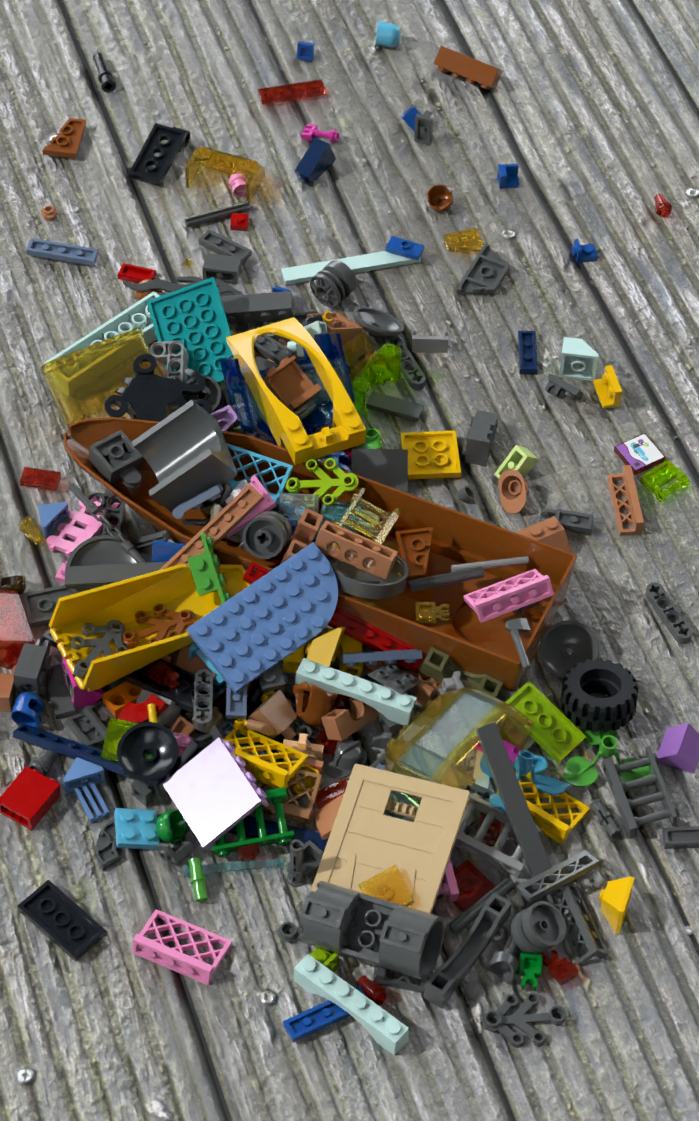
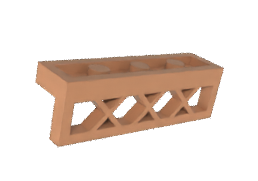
M623 465L622 474L607 475L619 535H641L644 520L631 465ZM622 480L623 482L620 487L613 484V481ZM620 493L624 495L626 499L624 501H621L618 498H616V496ZM625 508L629 511V514L625 516L619 511ZM627 522L633 526V529H623L622 525Z

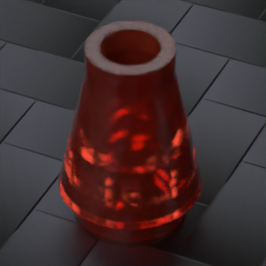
M657 194L654 197L656 214L661 217H667L671 213L672 205L662 194Z
M365 975L358 979L356 984L362 988L367 998L378 1006L386 1000L387 993L384 987L370 980Z

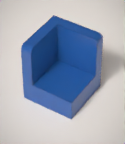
M413 104L401 117L415 132L416 114H423Z
M518 164L498 165L497 179L499 189L519 188Z

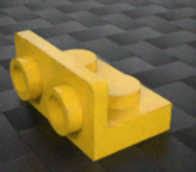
M608 365L605 366L602 379L593 380V385L602 408L620 406L622 389L613 366Z

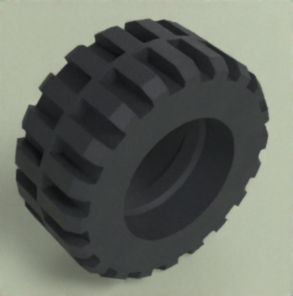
M588 659L583 661V663L579 662L574 665V668L571 667L563 677L560 699L561 709L575 726L579 725L583 730L589 729L596 733L598 731L606 733L612 729L613 731L618 730L621 726L624 727L628 724L636 712L639 689L636 683L637 680L627 668L624 669L621 664L612 663L611 660L602 661L601 659H595L591 661ZM590 693H602V694L608 695V696H610V697H609V698H596V697L590 696V695H588V694H590Z

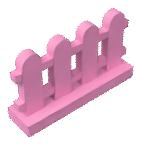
M79 501L81 510H73L68 513L70 523L59 524L57 529L60 535L58 537L55 535L49 536L46 539L50 551L54 552L56 549L64 552L66 557H70L73 550L83 541L102 535L103 524L93 516L87 515L86 507ZM97 501L94 502L97 506L102 504ZM114 503L111 507L117 509L121 504ZM112 521L110 524L116 526L118 522ZM78 524V525L84 526V527H86V528H85V530H83V529L78 528V527H75V526ZM66 537H69V538H71V539H74L75 541H74V542H71V541L65 540V538H66Z

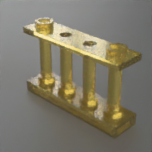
M362 488L359 493L355 492L350 500L352 504L341 521L338 522L336 520L334 524L345 528L343 526L347 524L372 538V541L382 545L397 522L402 510L395 507L392 513L389 511L388 513L361 498L366 490ZM359 505L384 520L380 522L379 520L373 518L365 512L357 509L356 506ZM350 515L358 517L378 530L376 532L350 518Z

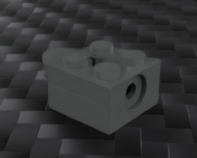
M122 430L90 446L88 460L109 485H113L121 480L129 490H135L140 487L142 476L138 471L142 468L143 456L133 447L132 442Z
M38 638L36 645L24 643L13 674L17 697L23 692H34L41 698L42 695L46 694L48 684L45 682L47 678L51 679L53 667L50 666V640H45L43 644V639Z

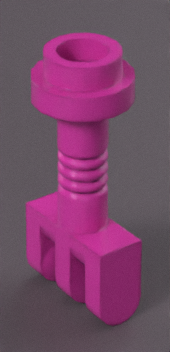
M307 124L301 134V138L312 141L314 136L328 138L331 143H334L335 141L338 142L340 133L336 129H332L330 132L320 131L317 129V125Z

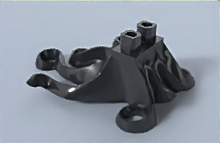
M141 354L133 363L135 377L122 380L128 387L117 388L114 393L118 395H111L107 398L105 410L110 417L119 418L127 413L132 419L160 422L168 417L165 410L167 405L173 404L182 407L187 403L183 394H201L205 388L206 381L200 373L191 369H186L185 373L197 381L196 384L154 374L157 363L155 357L151 354ZM143 362H150L151 364L146 369L141 368L140 365ZM198 399L195 401L211 414L212 405L207 400ZM111 406H117L120 409L113 410Z

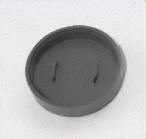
M398 555L386 580L375 577L369 572L359 570L355 566L341 562L331 556L330 564L334 570L338 588L346 593L367 599H387L399 595L406 587L409 569L406 562Z

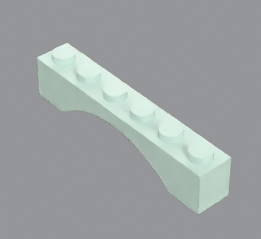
M303 658L296 672L295 685L307 682L308 685H316L327 692L355 698L373 707L388 720L407 727L414 713L416 697L405 693L401 695L391 688Z
M307 954L294 967V982L309 993L324 997L344 1009L369 1032L380 1046L395 1056L406 1044L409 1035V1028L312 956Z

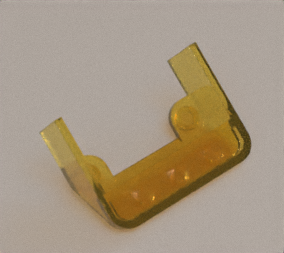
M207 147L197 148L185 167L187 188L191 186L202 166L229 174L242 173L245 178H248L246 182V201L249 204L265 177V167L257 161Z

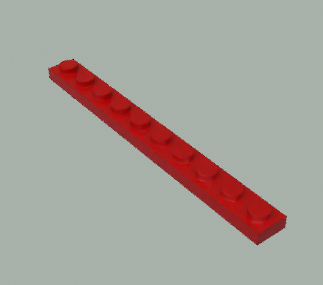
M252 561L242 580L252 584L270 572V570ZM336 606L334 614L328 623V626L334 629L341 626L346 627L345 635L375 651L417 649ZM422 652V658L416 659L414 663H405L404 659L397 660V662L418 672L427 654Z

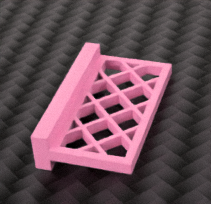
M532 569L466 594L463 597L465 602L477 613L478 619L482 623L553 596L554 592L550 577L547 575L543 576L536 569Z
M156 909L140 934H136L133 938L132 953L209 986L214 972L230 949L232 941ZM157 918L166 921L167 924L156 926L155 921ZM181 927L186 932L175 934L173 928ZM170 930L171 936L161 938L160 931ZM155 933L157 939L151 940L145 936ZM200 935L205 940L194 942L192 936ZM189 938L190 944L180 946L179 939ZM174 941L176 947L170 948L163 943ZM219 943L224 945V947L222 949L213 950L211 944ZM208 946L210 952L199 954L197 948ZM193 949L195 955L189 956L184 954L183 951ZM212 957L214 963L210 965L203 962L202 959Z

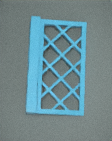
M227 444L228 449L234 451L236 455L232 457V460H238L240 468L236 469L237 473L243 471L246 478L244 480H247L249 484L253 476L247 477L244 470L255 466L258 472L255 476L261 478L263 487L276 503L278 496H282L286 481L290 478L293 471V465ZM245 456L252 458L253 462L242 466L240 458ZM262 462L269 463L270 468L262 472L259 471L257 464ZM281 467L287 469L285 475L277 478L274 470ZM273 472L275 479L265 483L262 476ZM231 479L228 483L234 489L243 480L237 482ZM278 483L279 490L277 494L270 493L267 487Z

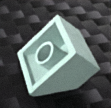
M564 337L559 377L587 381L595 380L598 353L582 339Z

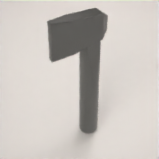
M527 618L508 620L505 623L506 630L511 633L523 669L529 670L531 665L519 632L531 631Z

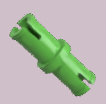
M200 857L188 860L191 872L190 884H193L195 902L209 899L205 885L207 878L203 874Z

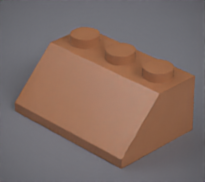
M555 516L515 532L572 553L565 529Z

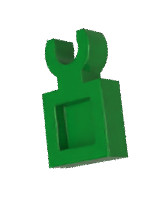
M521 953L519 976L523 977L521 981L522 990L525 989L526 983L533 985V991L537 990L538 981L536 978L541 977L542 955Z

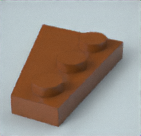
M69 118L59 130L60 133L50 140L49 146H45L43 155L76 159L86 128V120Z
M433 527L395 531L400 557L406 562L409 569L407 581L426 577Z

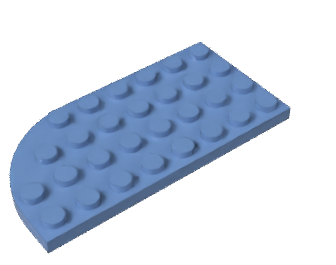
M312 542L189 626L186 632L232 691L237 693L310 642L326 628L334 614L338 600V584L334 570L320 549Z

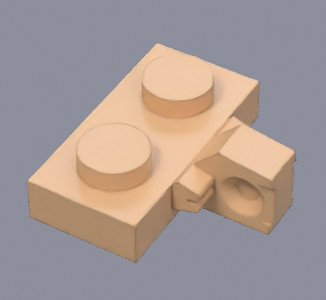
M300 733L299 741L284 739V745L307 754L308 758L323 761L324 745L308 743V734ZM291 757V758H289V759H290V760H295V759H298V758H296V757Z

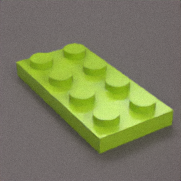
M530 681L523 685L501 706L558 764L586 738Z

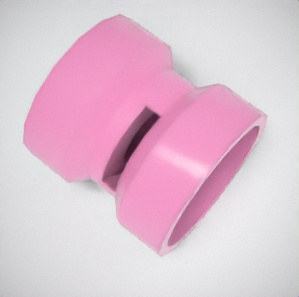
M242 173L233 174L229 178V184L236 197H243L249 193V185Z

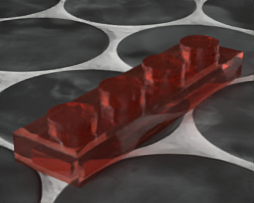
M322 79L258 89V96L262 105L326 95Z

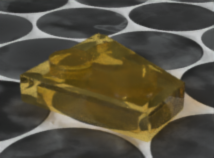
M476 228L443 235V241L450 252L471 254V251L479 252L484 245Z

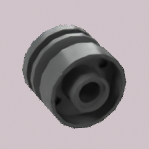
M338 260L328 263L323 270L319 271L310 280V288L315 298L323 305L331 308L337 306L339 302L351 294L357 287V280L353 271L345 263Z

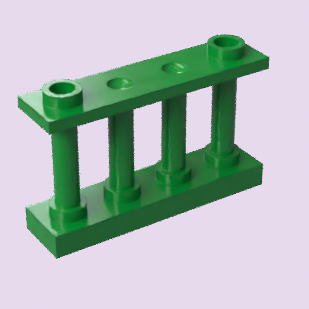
M286 787L264 791L267 795L265 799L268 804L272 803L275 806L279 834L267 836L262 810L264 805L261 804L254 810L259 838L246 839L242 819L236 824L238 842L226 844L224 834L217 840L218 846L211 847L214 856L226 857L230 855V852L276 843L286 845L290 844L291 840H296L294 831H287L283 809L284 801L289 800Z

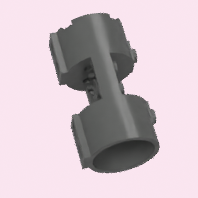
M324 881L317 883L318 889L316 892L311 891L309 896H306L300 914V925L304 926V933L300 935L303 943L421 980L428 978L433 971L444 939L445 923L442 917Z

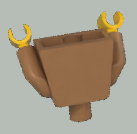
M274 690L264 692L260 699L263 703L248 716L249 719H237L233 724L236 730H243L246 726L247 729L258 731L269 738H274L281 733L286 740H291L297 734L290 726L297 718V715L293 710L291 700L286 698L281 690L275 693Z

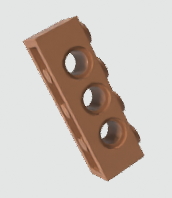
M329 521L324 522L315 542L323 554H328L341 562H346L359 570H364L375 577L385 580L393 567L398 551Z

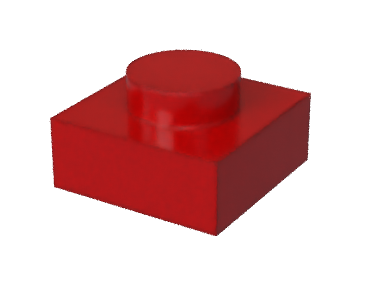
M232 213L230 230L248 231L249 214Z

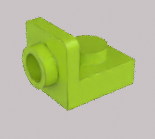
M317 947L310 954V956L333 973L337 970L339 966V955L337 953L331 955L325 949Z

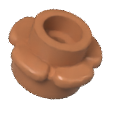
M48 205L41 210L44 220L53 221L56 219L58 210L55 207Z

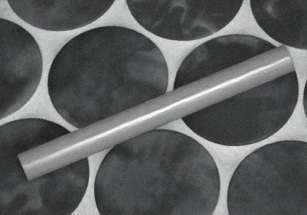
M528 556L451 565V572L480 566L483 569L529 564Z

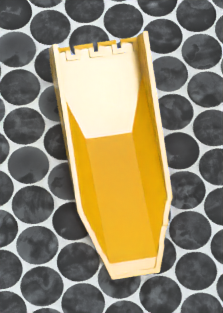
M179 564L59 598L49 627L51 628L50 633L54 641L58 643L57 646L63 658L67 659L66 663L72 675H75L74 667L76 663L85 660L94 647L75 650L71 647L73 637L80 636L83 639L103 638L105 635L93 634L91 637L84 636L81 631L86 623H91L94 626H106L107 622L117 620L124 625L125 632L133 631L136 633L152 627V625L136 623L135 614L138 611L146 612L149 617L165 621L171 620V618L164 616L156 617L154 615L153 608L157 604H163L165 609L175 612L191 610L194 612L195 622H197L222 605L218 591L200 597L190 567H186L185 564ZM220 564L219 572L220 574L223 573L226 580L224 588L226 592H229L231 598L251 585L242 580L246 573L242 565ZM176 626L170 628L168 632L175 630ZM184 628L180 635L168 638L166 634L163 640L149 643V640L156 637L157 633L138 640L139 643L136 648L119 651V653L115 654L116 647L112 639L109 642L112 655L104 657L103 652H101L95 660H92L84 679L77 676L74 678L80 690L94 691L194 641L186 632L187 628Z

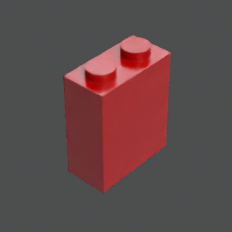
M26 766L0 796V813L32 831L61 796L60 784L53 778L45 777L40 771Z

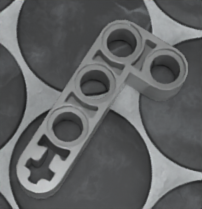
M163 341L152 344L150 348L152 356L159 363H167V378L187 383L188 375L185 373V370L188 369V351L179 341ZM181 349L179 354H175L176 350ZM160 350H164L161 355H157ZM181 366L180 370L174 372L176 367ZM173 404L167 405L172 412L180 408Z

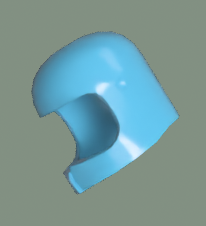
M378 21L376 45L396 47L401 40L400 27L395 24Z

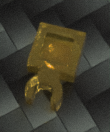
M415 602L416 623L436 622V618L449 620L450 613H444V611H449V604L435 606V602Z

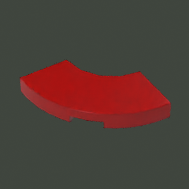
M151 694L147 700L141 703L133 704L127 702L117 719L127 724L137 725L149 721L148 704L156 705L157 717L169 705Z

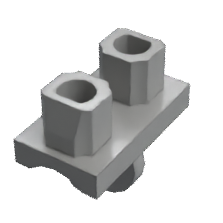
M454 671L451 678H443V688H439L437 691L439 702L448 701L450 707H455L460 697H466L471 694L472 685L466 680H460V671Z

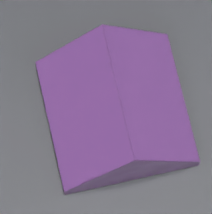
M689 723L667 728L657 754L659 763L694 774L699 761V733Z

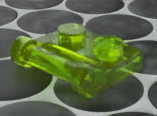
M669 460L664 461L640 477V482L655 495L659 502L666 500L668 495L679 488L690 484L689 478ZM675 478L678 480L664 490L660 488Z

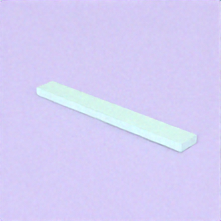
M382 251L335 260L345 263L353 273H360L421 262V257L417 261ZM333 260L282 268L281 273L285 285L310 281L314 275L323 270Z

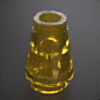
M27 516L19 522V530L36 545L44 540V536L35 518Z

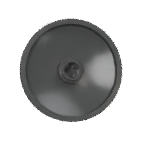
M99 535L79 544L71 553L66 567L131 564L137 562L121 548L120 542L113 539L111 535ZM84 586L69 588L72 594H76L101 586Z

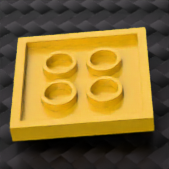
M456 430L400 434L401 448L408 450V480L461 477Z

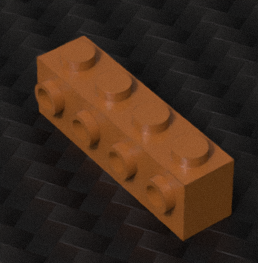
M440 46L434 61V65L438 66V70L445 73L449 70L453 72V76L460 79L464 76L467 78L466 81L472 84L479 82L481 83L480 87L490 90V87L496 89L503 72L499 68Z

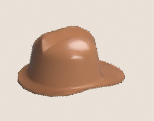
M508 469L499 477L500 499L502 507L506 512L516 514L526 504L528 483L517 470Z

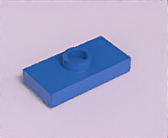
M391 236L386 246V252L417 261L424 251V245Z

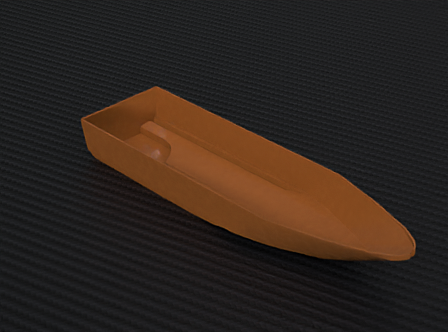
M108 417L84 419L68 426L70 435L68 436L67 433H64L63 440L64 448L68 455L80 468L159 531L168 530L171 535V541L187 544L204 528L203 526L183 525V519H206L211 517V515L200 508L197 510L191 508L186 511L182 518L176 519L168 509L150 496L149 490L159 484L144 457L142 468L138 471L142 476L141 485L135 490H129L121 480L113 485H109L88 460L91 445L121 430L132 442L158 424V421ZM222 431L227 444L293 465L294 468L290 478L295 477L299 481L321 480L314 472H310L307 469L306 462L294 465L285 448L246 434ZM229 450L231 457L236 456L234 451ZM249 456L240 458L242 466L253 462ZM238 460L233 461L235 468H240ZM316 460L319 467L331 479H339L333 471L326 469L323 462ZM267 462L257 464V467L262 472L270 468V465ZM312 463L309 468H313L315 463ZM255 466L244 470L247 477L258 473ZM281 467L274 470L277 478L285 475L287 469ZM243 471L237 473L238 475L233 478L237 482L246 479ZM273 472L262 476L265 483L275 479ZM356 475L359 480L356 490L352 492L345 491L335 501V504L381 513L377 532L338 526L398 551V556L400 554L395 531L433 527L426 577L450 573L451 565L523 556H528L529 564L484 569L485 574L483 578L414 592L410 591L409 581H407L402 593L387 599L361 598L338 588L336 606L405 643L422 650L426 654H428L431 647H434L449 655L452 662L461 669L473 674H487L503 682L502 689L515 692L523 674L527 673L528 670H524L511 633L506 630L505 623L508 620L518 619L519 616L511 611L481 623L477 613L465 602L463 596L532 569H536L543 576L547 575L550 577L554 595L538 601V605L531 609H525V618H527L531 631L519 632L531 665L539 650L542 636L551 627L554 616L564 601L577 556ZM258 477L257 479H258V480L260 481V483L263 485V483H262V481H261V478ZM347 480L346 484L351 483L352 480ZM296 482L291 483L290 487H293ZM276 483L267 487L270 493L277 494L279 485ZM285 487L282 496H290L304 503V498L307 495H313L319 488L302 489L298 494H291ZM332 487L326 494H332L338 487ZM324 496L317 501L314 507L320 510L321 513L324 507ZM332 498L327 499L326 503H330ZM313 499L308 500V504L313 502ZM324 522L320 523L318 531L316 532L312 542H316L319 530L324 524ZM223 538L212 548L214 555H217L221 560V564L242 565L245 571H247L252 561L270 571L281 563V561L257 558L249 551H244V545L243 550L239 549L240 543ZM323 554L329 561L331 560L330 555Z

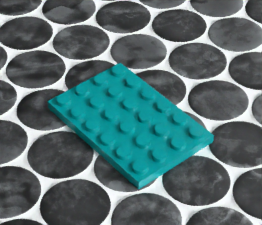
M214 277L147 301L158 342H181L188 351V369L211 377L218 384L243 376L226 342V338L232 336ZM181 349L176 350L175 354H179ZM181 366L176 367L174 372L180 370Z

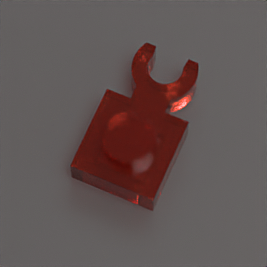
M323 728V731L320 730L316 744L324 745V753L333 756L338 741L329 740Z
M551 950L552 958L542 955V963L548 967V973L560 985L578 976V970L566 957L560 960L555 950Z

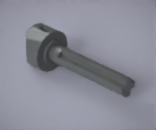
M512 933L504 950L493 953L486 968L506 983L512 982L519 968V962L515 958L519 947L515 943Z

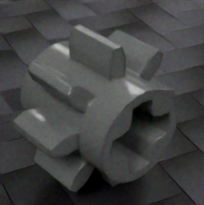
M298 725V729L295 731L297 734L293 737V741H299L300 733L308 734V743L316 744V730H311L309 725Z

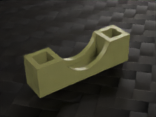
M434 647L430 648L419 672L442 683L443 678H451L454 671H460V680H466L472 685V692L469 697L489 707L492 705L503 682L487 674L479 675L467 672L454 664L449 655Z

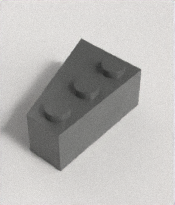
M477 410L475 417L471 418V428L468 430L467 443L464 444L462 453L465 455V463L487 467L498 426L499 414Z

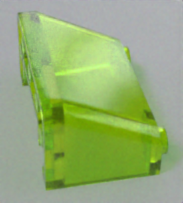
M394 344L383 345L345 387L358 414L363 415L365 420L367 419L365 394L375 382L384 385L385 381L393 380V383H396L400 379L402 348Z

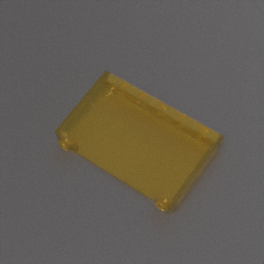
M141 328L132 329L42 365L40 370L67 428L80 420L86 419L88 416L104 411L107 398L111 395H118L114 393L117 388L128 387L122 380L135 377L133 371L135 359L141 354H151L150 347ZM143 362L140 367L146 369L151 364L150 362ZM156 363L154 374L164 377Z

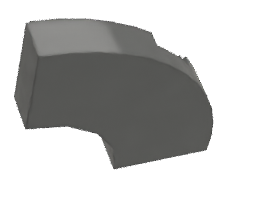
M114 818L102 828L96 843V857L102 871L120 861L116 845Z

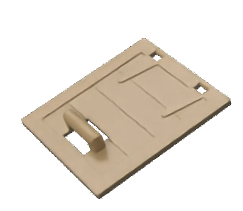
M355 764L311 891L316 892L318 889L317 883L324 881L431 914L471 793L467 790ZM392 791L421 797L419 807L393 801L390 798ZM389 812L413 818L415 820L414 822H410L384 815V813Z

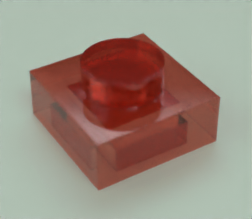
M258 844L237 848V859L244 862L255 860L260 852Z

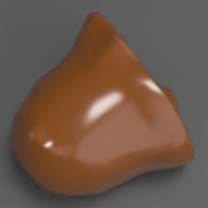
M307 682L294 685L292 690L296 697V714L307 725L314 727L323 725L321 717L332 711V704L338 694L327 692L313 684L308 685Z

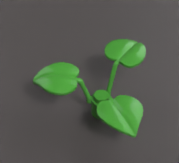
M589 729L584 730L583 734L586 736L585 741L587 744L600 746L598 754L591 764L588 759L582 756L570 758L564 767L563 780L566 783L571 782L570 785L575 787L592 785L598 778V772L593 767L601 756L608 758L615 755L618 765H621L619 751L616 750V730L613 731L612 729L606 733H603V731L596 733ZM628 757L625 759L624 763H628L639 759L634 757ZM648 766L622 772L618 777L620 781L625 783L650 776L652 773Z

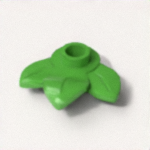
M370 428L366 430V442L355 447H357L356 449L382 448V435L376 428Z

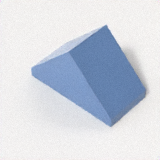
M60 502L38 505L42 537L45 540L68 517V503Z
M76 757L63 779L65 793L74 791L75 787L81 788L83 784L89 785L90 781H93L94 784L105 782L103 767Z

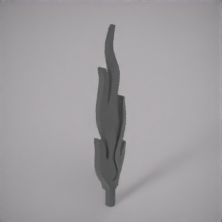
M194 276L177 277V282L195 284L204 281V279ZM155 279L141 284L123 281V284L132 290L146 291L159 289L170 293L193 285L175 284L162 279ZM216 279L221 297L245 295L226 282ZM156 292L159 296L165 295V293Z

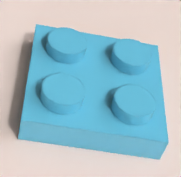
M115 808L114 820L117 848L158 850L159 836L156 832V810Z

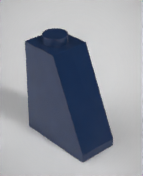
M316 137L314 138L294 170L300 182L313 184L334 163L336 157L329 143Z

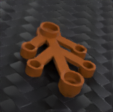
M163 604L155 605L153 610L156 617L164 616L171 618V620L165 621L149 617L144 611H138L135 614L136 623L152 625V627L136 633L133 631L125 632L122 636L123 645L127 649L136 648L139 643L138 640L156 633V637L151 638L149 643L163 640L166 634L168 638L180 635L184 628L194 624L196 619L194 612L191 610L175 612L165 609ZM176 626L175 630L168 632L170 628Z

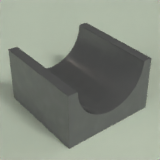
M194 400L189 401L132 441L133 447L149 463L159 484L149 490L150 496L171 513L181 503L218 483L222 486L238 475L218 420Z

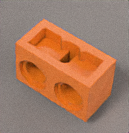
M124 682L102 694V700L117 719L127 702L136 703L142 689Z

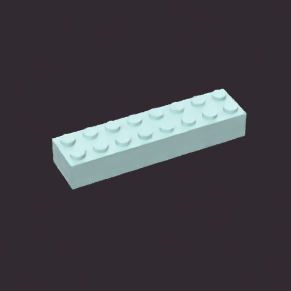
M152 292L44 362L46 378L70 397L75 394V390L90 384L155 341L157 336L147 301L160 296L156 292Z

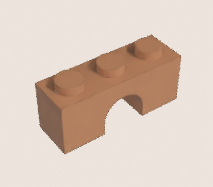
M305 508L280 564L311 544L323 519V515Z
M351 697L348 699L350 713L346 709H333L321 717L327 738L342 742L347 740L352 733L360 731L367 723L375 721L380 712L366 703Z

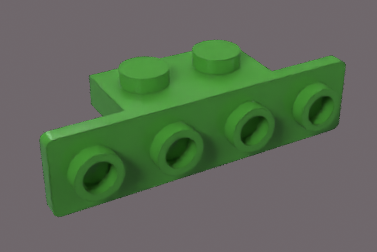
M203 532L200 536L205 552L187 558L198 595L201 597L218 591L221 603L223 604L231 596L224 588L226 580L223 573L220 574L218 566H220L218 556L213 553L212 548L215 547L213 539Z

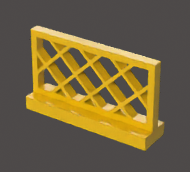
M234 728L223 739L224 741L229 740L236 746L234 753L245 762L246 766L244 768L247 772L249 771L256 780L274 788H287L288 781L308 760L307 754L247 728L243 730H236ZM240 733L246 737L237 738L236 735ZM253 742H261L264 745L255 746ZM249 743L250 746L240 747V744ZM277 749L281 751V753H272L271 750ZM267 751L268 754L258 755L257 752ZM296 757L299 760L290 761L289 758ZM282 758H284L285 761H286V762L276 763L275 759H282Z
M530 771L527 775H523L530 779V782H521L519 779L521 789L530 787L533 789V793L523 792L525 800L531 798L536 800V804L526 800L534 823L542 829V833L563 844L567 840L569 833L589 813L590 807L565 792L555 796L543 792L538 793L536 784L532 783ZM554 797H560L564 800V803H555ZM539 798H549L550 803L541 804ZM557 808H566L568 814H558ZM571 808H578L582 812L572 813ZM542 809H552L553 814H549ZM569 819L570 825L568 826L560 820Z

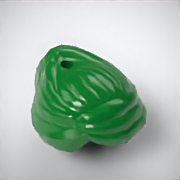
M179 809L166 810L160 814L156 821L158 836L164 842L171 844L180 842L188 827V823Z

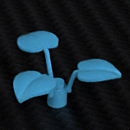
M526 750L519 751L518 757L515 758L512 765L513 769H516L518 782L521 775H527L531 771L532 783L536 784L537 790L545 794L560 795L570 787L571 782L566 783L565 781L535 775L534 754ZM483 754L480 760V769L484 774L493 777ZM492 794L489 798V803L493 807L506 812L500 794Z

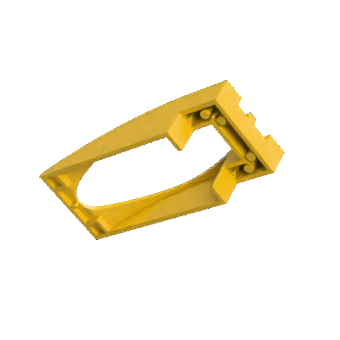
M294 317L226 338V342L278 446L287 449L294 465L366 442V428L342 382L315 340ZM265 334L282 336L305 348L333 402V428L329 429L328 426L322 428L321 432L307 435L299 417L269 390L259 373L254 357V343L259 336L265 337Z

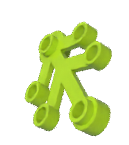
M328 458L324 463L326 469L333 471L339 477V479H331L319 467L316 460L310 459L306 462L307 469L310 472H314L321 480L299 481V479L292 477L286 481L285 486L291 494H298L302 489L319 488L313 495H307L304 498L305 505L308 508H313L316 506L317 501L324 496L323 503L325 506L332 507L345 491L352 492L356 490L359 484L357 476L353 473H344L337 466L333 458ZM312 463H315L313 468H309ZM329 463H334L333 466L328 467ZM347 480H352L351 483L346 484ZM296 482L293 487H290L291 483ZM332 487H338L332 494H326ZM332 498L330 503H326L327 499ZM313 499V502L308 504V500Z

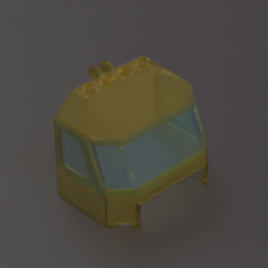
M471 686L439 695L434 701L429 700L424 707V711L421 714L418 712L412 718V723L409 726L405 725L400 730L399 736L396 739L392 738L388 742L385 754L386 771L465 790L468 785L472 787L476 780L457 764L476 744L480 743L474 729L491 722H496L501 738L523 750L534 723L513 706ZM402 793L419 807L421 797Z

